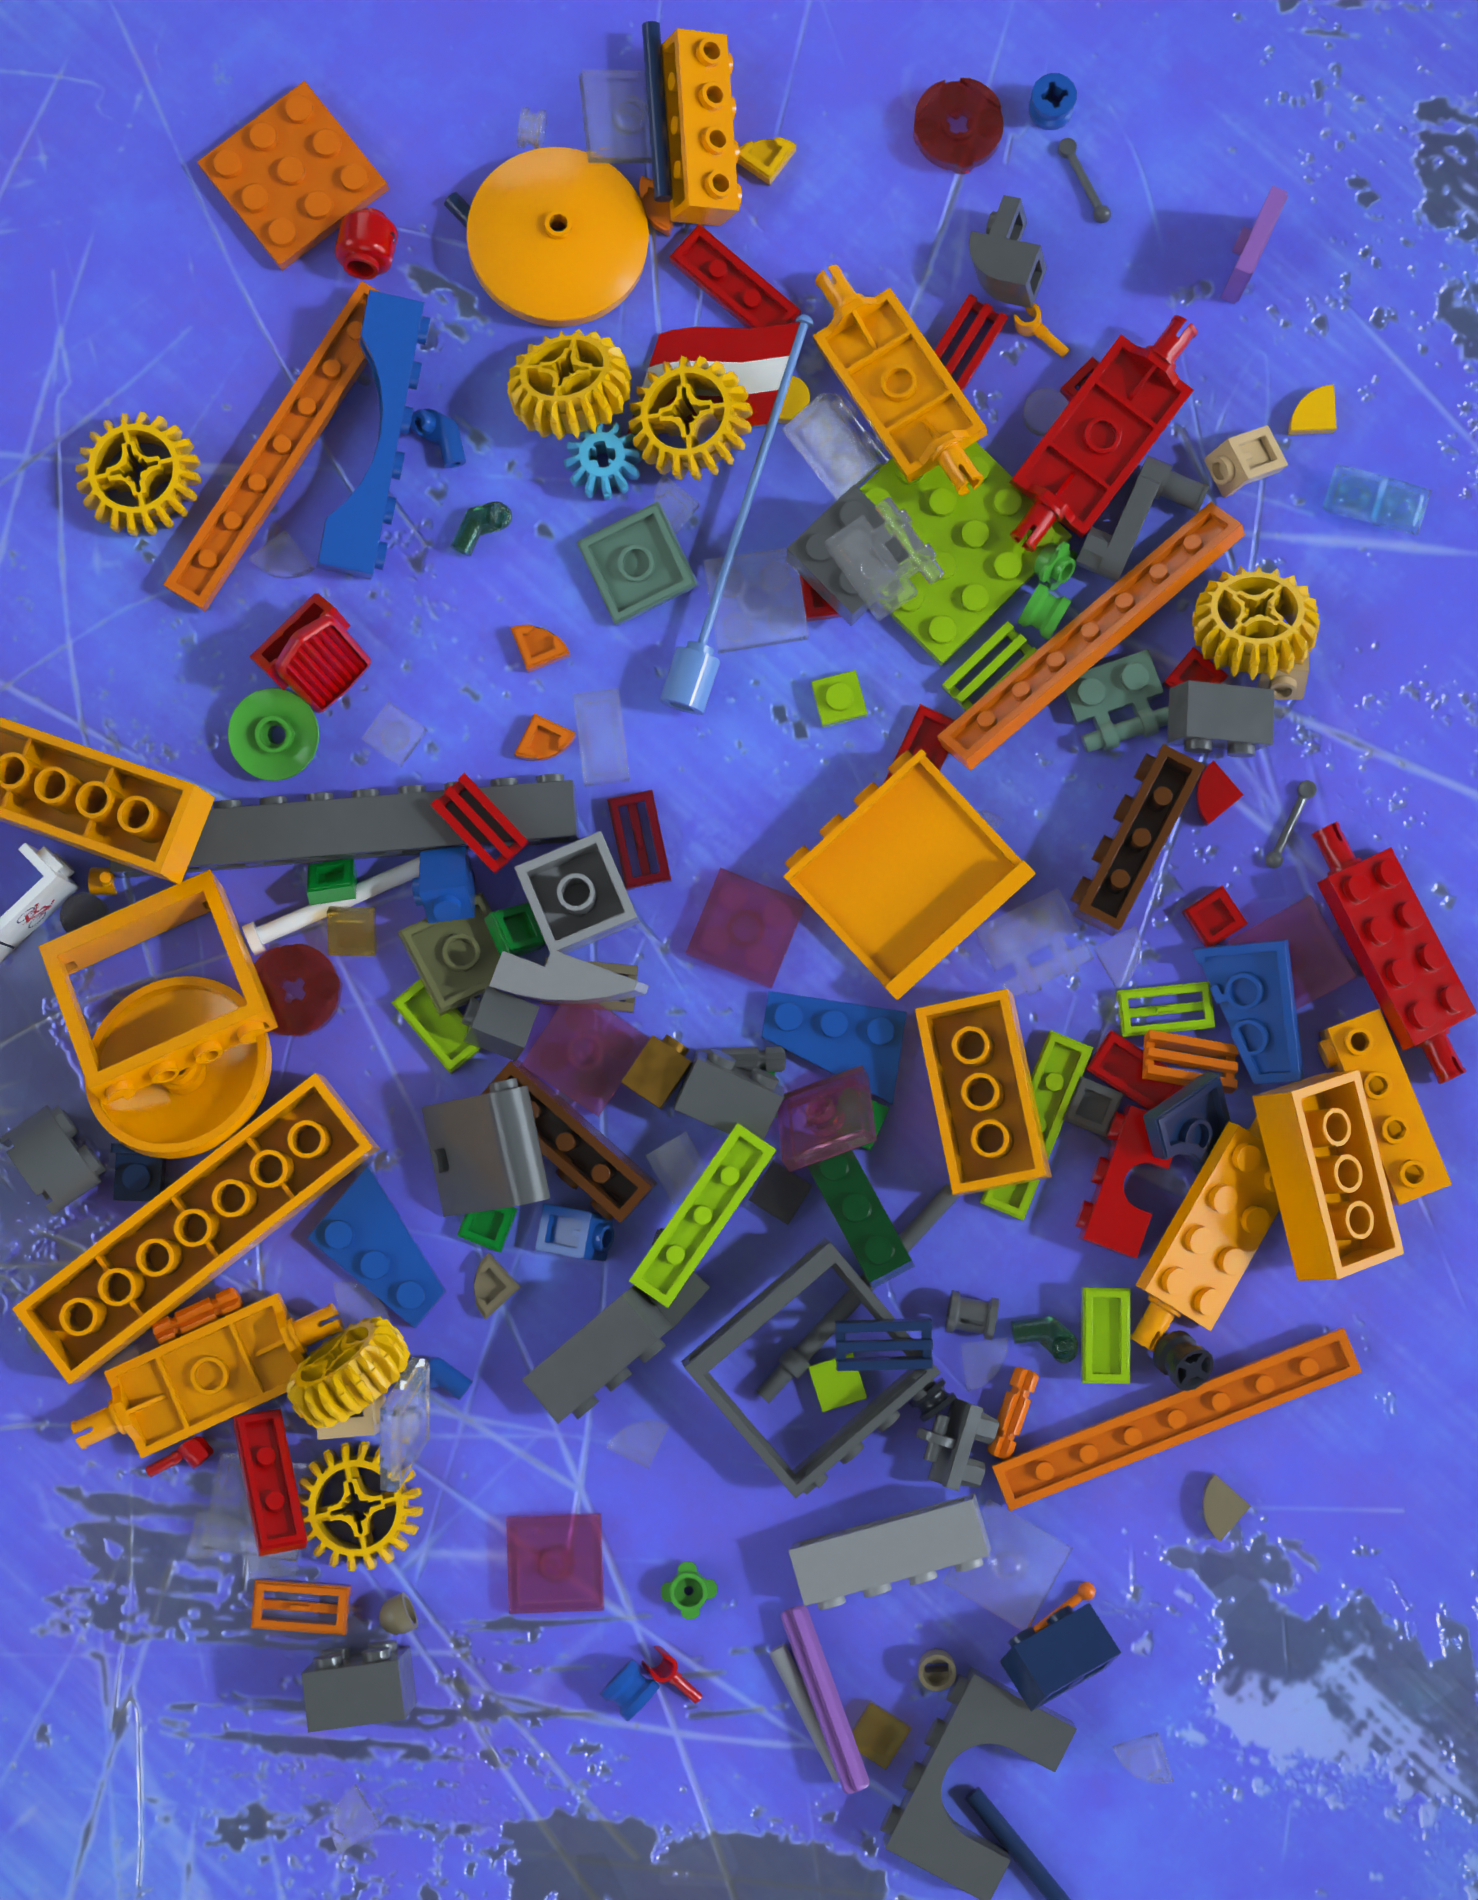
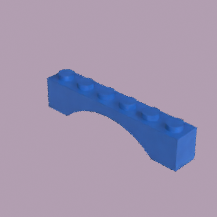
M369 290L359 346L370 365L378 393L380 411L378 442L371 465L362 482L345 503L326 518L316 566L318 569L371 579L374 568L383 570L388 543L380 541L383 523L391 525L396 504V498L388 496L391 478L400 480L405 456L404 452L397 451L400 433L408 435L413 414V407L405 406L408 388L417 390L422 366L421 362L414 361L417 343L425 345L430 324V317L422 316L425 302Z

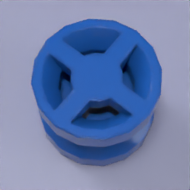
M1060 73L1046 74L1035 82L1029 101V115L1038 127L1045 130H1057L1064 127L1070 121L1077 100V90L1074 83L1067 76ZM1052 93H1054V95L1057 96L1059 99L1062 98V100L1058 101L1057 99L1053 98Z
M631 1659L600 1692V1695L606 1701H614L620 1707V1715L626 1721H629L652 1698L660 1685L654 1679H646L640 1673L639 1664Z

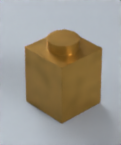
M667 1034L662 1041L652 1035L621 1083L662 1110L692 1064V1061L685 1057L689 1049Z

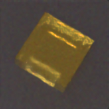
M329 906L327 910L328 954L335 956H375L377 952L376 908Z
M870 1700L851 1731L859 1753L886 1770L909 1734L911 1726Z

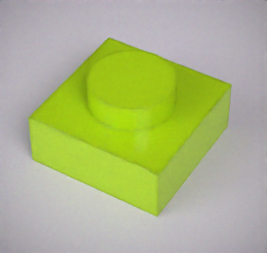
M856 670L811 681L822 728L867 717L868 713Z

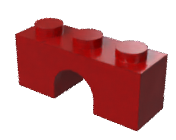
M1130 1105L1124 1108L1123 1114L1114 1113L1106 1138L1113 1140L1107 1158L1099 1156L1090 1180V1182L1097 1184L1091 1202L1086 1200L1082 1202L1074 1226L1081 1229L1078 1239L1126 1257L1137 1259L1152 1213L1138 1209L1128 1201L1124 1193L1125 1177L1138 1164H1146L1160 1170H1167L1173 1157L1166 1160L1153 1157L1143 1115L1148 1111Z

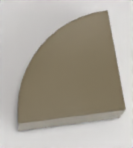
M488 1253L480 1262L474 1280L476 1305L482 1316L487 1319L521 1288L517 1281L491 1253Z
M1212 1473L1203 1489L1202 1509L1208 1530L1220 1542L1251 1506L1216 1474Z

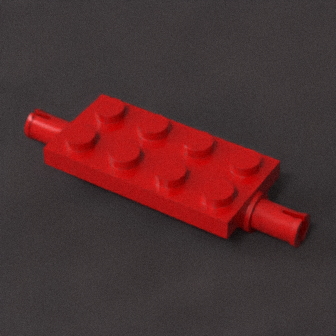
M1174 315L1154 345H1148L1146 348L1133 344L1121 334L1009 483L1033 502L1032 507L1010 533V537L1018 544L1028 530H1032L1031 535L1021 546L1022 548L1034 552L1036 546L1055 521H1060L1079 537L1083 538L1194 391V389L1180 380L1174 371L1176 369L1175 361L1190 341L1198 334L1196 327L1190 323L1179 337L1176 336L1187 319Z
M1338 821L1311 834V837L1315 840L1330 869V872L1327 873L1328 877L1317 882V885L1402 1050L1404 1051L1414 1046L1416 1048L1421 1047L1438 1079V1084L1447 1082L1465 1073L1467 1070L1463 1067L1447 1034L1450 1033V1027L1473 1016L1477 1012L1392 847L1362 861L1361 857L1355 858Z

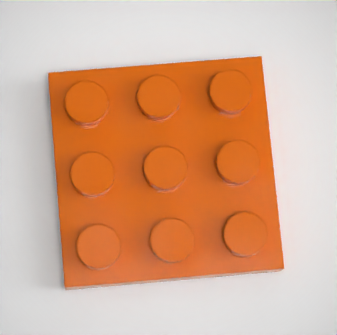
M305 80L197 161L200 169L282 271L340 228L341 220L344 216L352 211L366 208L389 190L387 182Z

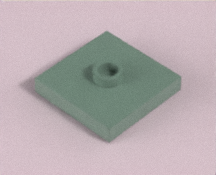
M658 501L576 542L609 614L617 626L699 586L668 517Z

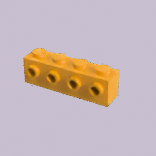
M677 28L661 44L673 198L669 201L670 217L672 222L721 226L739 211L742 201V189L740 184L737 183L736 170L739 158V145L734 140L733 127L736 101L731 96L730 83L733 57L728 52L727 35Z
M1380 1008L1319 1031L1318 1033L1322 1041L1317 1042V1048L1327 1068L1333 1067L1334 1072L1357 1069L1360 1071L1392 1205H1401L1452 1185Z

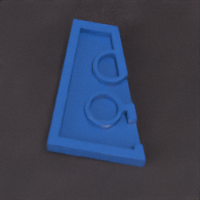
M1288 939L1192 949L1198 965L1201 964L1211 985L1210 991L1216 1004L1219 1003L1230 1026V1034L1253 1084L1292 1082L1304 1079Z
M768 991L761 1038L776 1046L783 1047L784 1050L893 1105L907 1012Z
M367 1165L307 1239L413 1328H417L446 1293V1289L419 1245L414 1241L400 1218V1214L384 1192L372 1168Z

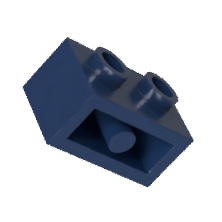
M1090 1603L1076 1611H1073L1071 1606L1068 1605L1046 1620L1049 1625L1036 1633L1033 1627H1029L1008 1641L1011 1649L1000 1660V1663L1031 1712L1103 1671L1121 1654L1118 1646Z

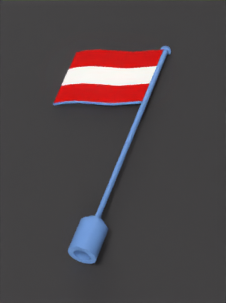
M803 314L798 316L795 323L753 329L689 327L660 333L642 387L646 388L651 386L647 378L648 372L655 373L658 377L665 373L663 361L669 362L673 369L678 368L681 355L688 358L691 366L694 365L699 355L706 358L709 367L718 361L723 364L725 373L731 371L737 375L739 379L738 386H744L749 396L745 402L750 404L753 414L745 420L750 423L752 429L766 427L698 642L688 641L686 647H676L660 697V701L663 704L683 712L696 715L704 714L719 668L720 660L713 656L714 649L706 644L807 328L813 327V320L809 315ZM695 389V393L700 400H712L714 404L724 402L721 396L712 391ZM676 396L673 397V398L665 405V407H666V406H669L672 402H674ZM692 405V414L687 416L689 421H683L689 431V423L694 421L693 416H698Z

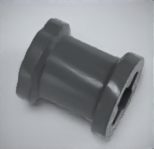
M952 1290L948 1303L945 1332L953 1333L955 1329L983 1334L984 1339L992 1340L997 1322L999 1298L992 1297L989 1301L961 1297L959 1291Z

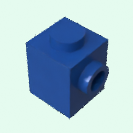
M466 845L420 851L419 877L412 879V891L416 906L423 905L428 923L475 917V875Z

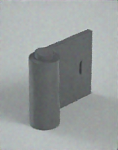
M517 1078L489 1083L490 1093L421 1107L443 1217L515 1207L550 1199L528 1085L518 1087Z

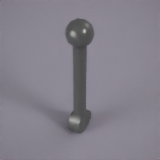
M1064 138L1059 143V155L1069 160L1094 208L1093 217L1095 221L1105 223L1111 217L1110 209L1100 202L1075 154L1076 142L1071 138Z
M1305 780L1297 787L1298 799L1274 850L1268 852L1265 856V863L1269 868H1278L1283 863L1282 852L1307 800L1316 794L1317 788L1312 781Z

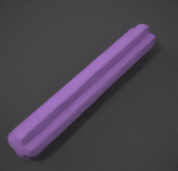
M804 1605L792 1607L781 1613V1620L842 1790L845 1794L861 1791L869 1786L870 1780L809 1611Z

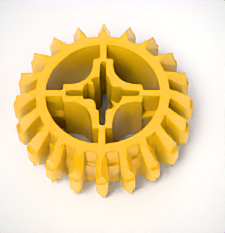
M580 328L572 335H565L561 330L559 336L552 339L543 335V343L539 345L528 344V353L517 355L516 365L509 369L510 376L507 382V393L513 412L518 417V420L526 425L528 431L537 430L542 438L553 433L559 441L566 434H573L578 439L580 432L586 430L596 434L597 425L600 423L611 425L612 414L623 413L624 402L630 400V380L632 378L625 355L621 352L620 347H616L610 337L600 338L597 331H593L585 336Z
M681 355L679 367L675 369L672 368L669 362L663 361L665 373L658 377L655 373L648 372L647 378L651 386L649 388L636 386V393L642 401L629 403L631 413L636 416V418L628 421L631 432L637 434L633 438V444L637 450L643 451L642 458L648 465L656 463L655 468L662 475H666L672 470L673 476L677 480L682 481L689 470L693 479L700 481L702 469L706 467L712 475H718L719 468L716 465L717 462L723 459L725 463L733 465L734 458L730 454L732 448L745 450V443L738 435L750 434L752 429L750 423L745 420L753 414L752 407L749 403L745 402L749 396L744 386H738L739 379L737 375L731 371L725 373L723 364L718 361L709 367L706 358L699 355L694 365L691 366L688 358ZM695 389L712 391L721 396L724 402L714 404L712 400H700L695 393ZM676 396L674 402H672L669 406H666V407H665V405H666L673 397ZM692 405L698 416H693L694 421L689 423V431L683 421H689L687 416L692 414ZM718 429L710 439L704 442L706 436L711 431ZM668 433L670 437L681 436L686 444V448L668 446L659 440L658 434Z
M140 411L135 423H133L127 413H121V425L115 427L110 420H104L103 425L107 433L101 437L97 432H90L89 437L95 443V446L93 448L80 447V454L88 462L75 465V471L80 476L85 477L76 483L80 493L88 494L83 500L84 506L88 510H96L94 517L101 524L110 520V528L117 533L126 526L128 533L131 536L137 537L142 525H144L150 535H156V522L162 521L168 529L173 528V520L169 517L172 513L176 511L182 517L188 514V511L181 504L183 500L189 502L197 501L196 493L188 488V486L201 484L200 475L192 471L200 466V460L197 455L190 454L194 445L189 438L181 439L183 432L177 425L167 428V421L159 415L150 423L149 416L145 412ZM139 443L159 445L168 450L171 457L161 459L159 456L147 457L140 449ZM122 450L120 461L116 465L108 467L113 457ZM137 461L144 468V470L140 472V488L132 479L137 476ZM170 481L166 490L155 500L157 487L164 482ZM116 489L119 493L132 492V495L138 502V506L131 507L117 504L109 499L106 491Z
M1260 565L1257 566L1254 572H1247L1243 567L1239 566L1235 576L1223 571L1218 581L1209 580L1205 591L1200 593L1196 600L1195 611L1192 616L1195 645L1201 647L1203 659L1214 658L1216 670L1227 666L1230 667L1233 678L1240 672H1246L1252 681L1258 673H1264L1272 680L1277 669L1289 674L1294 664L1303 665L1307 654L1312 652V648L1315 647L1316 633L1319 632L1320 626L1316 599L1309 598L1308 586H1297L1295 575L1281 578L1278 568L1272 573H1265Z
M378 1316L371 1319L364 1318L358 1324L350 1323L344 1331L335 1333L327 1341H322V1345L316 1350L311 1351L309 1357L299 1363L298 1370L292 1373L289 1379L290 1382L287 1385L286 1391L288 1399L293 1404L292 1408L300 1418H304L308 1425H313L317 1429L324 1426L326 1428L333 1427L338 1421L341 1423L346 1422L350 1416L360 1414L365 1407L375 1404V1400L379 1396L388 1393L389 1386L399 1380L400 1373L408 1365L407 1361L411 1354L406 1342L403 1340V1335L396 1326H392L388 1319H382Z
M362 1441L360 1443L358 1455H355L351 1443L345 1442L341 1444L342 1459L330 1448L323 1452L324 1460L328 1465L327 1468L316 1460L308 1466L317 1479L302 1477L299 1480L298 1484L303 1489L310 1491V1495H298L300 1506L308 1507V1512L302 1513L304 1524L310 1522L312 1529L306 1532L307 1541L312 1540L316 1536L321 1541L313 1551L316 1557L321 1556L328 1548L333 1551L329 1559V1565L332 1567H336L342 1560L343 1555H346L348 1571L353 1572L358 1568L360 1557H363L367 1570H373L377 1566V1552L381 1559L388 1564L394 1560V1553L390 1544L400 1551H405L408 1548L409 1543L400 1533L404 1532L409 1535H415L419 1527L407 1520V1517H417L423 1514V1507L409 1505V1499L417 1498L423 1492L421 1487L407 1490L405 1486L406 1482L416 1476L413 1469L406 1471L401 1476L396 1471L403 1463L404 1457L398 1455L389 1464L384 1461L388 1454L387 1446L381 1445L377 1449L375 1456L372 1457L370 1456L371 1445L369 1441ZM358 1467L373 1470L381 1475L388 1482L392 1491L376 1492L371 1490L366 1485L364 1476L360 1475ZM343 1469L346 1480L343 1482L344 1494L339 1502L322 1507L323 1494L328 1482L339 1470ZM354 1492L358 1495L360 1501L368 1500V1503L377 1500L381 1501L373 1504L363 1512L366 1516L364 1519L363 1517L360 1518L357 1510L350 1511V1509L338 1511V1509H342L355 1499L351 1495ZM396 1505V1514L392 1527L382 1539L374 1542L372 1531L375 1529L374 1516L376 1511ZM342 1520L347 1522L353 1530L354 1537H358L359 1544L345 1541L337 1536L330 1529L326 1521Z

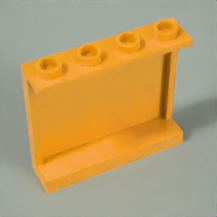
M922 749L914 756L908 750L905 751L887 768L892 776L883 785L878 787L874 782L870 783L853 799L858 807L847 818L844 819L838 813L819 830V833L824 838L811 851L803 845L784 863L789 868V871L783 877L896 1000H899L1036 874L1024 860H1021L934 766Z

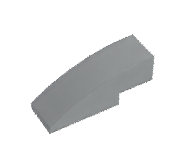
M553 949L550 952L546 966L502 951L489 985L490 987L526 998L563 1004H595L620 1001L645 995L649 985Z

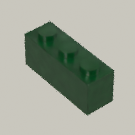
M844 1135L802 1157L873 1289L915 1267Z

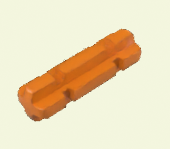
M229 1287L216 1293L215 1299L207 1297L175 1312V1317L173 1318L166 1316L152 1325L153 1334L160 1345L166 1344L179 1338L182 1334H188L220 1319L223 1315L227 1316L244 1308L242 1298L236 1288Z
M1016 1367L1013 1370L1009 1382L1012 1385L1010 1392L1006 1391L996 1419L999 1421V1427L995 1440L991 1445L988 1444L987 1446L989 1454L1004 1460L1012 1458L1017 1444L1014 1441L1015 1435H1020L1031 1400L1028 1398L1030 1392L1034 1393L1039 1380L1036 1372L1023 1367Z

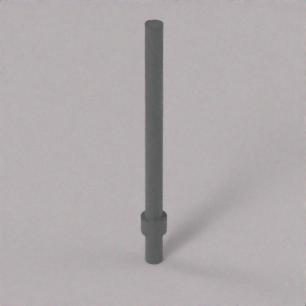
M947 1183L899 1234L907 1252L919 1242L960 1197L952 1194L951 1186ZM863 1273L860 1278L865 1282V1284L870 1288V1290L873 1291V1287L869 1283L865 1273ZM850 1289L794 1349L790 1346L778 1358L780 1364L755 1390L765 1401L770 1403L794 1376L799 1379L808 1367L811 1366L808 1361L835 1333V1321L847 1320L859 1307L861 1302Z

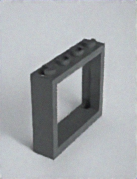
M826 1238L821 1240L681 1361L687 1372L795 1499L803 1492L807 1495L815 1487L820 1488L828 1479L826 1472L838 1461L846 1464L856 1457L864 1448V1444L861 1441L875 1429L878 1433H881L894 1424L900 1417V1413L897 1410L911 1398L918 1401L926 1396L927 1393L925 1391L936 1383L933 1379L941 1373L934 1364L933 1369H908L793 1470L776 1452L709 1371L830 1267L875 1319H895ZM906 1331L886 1332L892 1339H912ZM902 1350L906 1356H922L921 1350Z

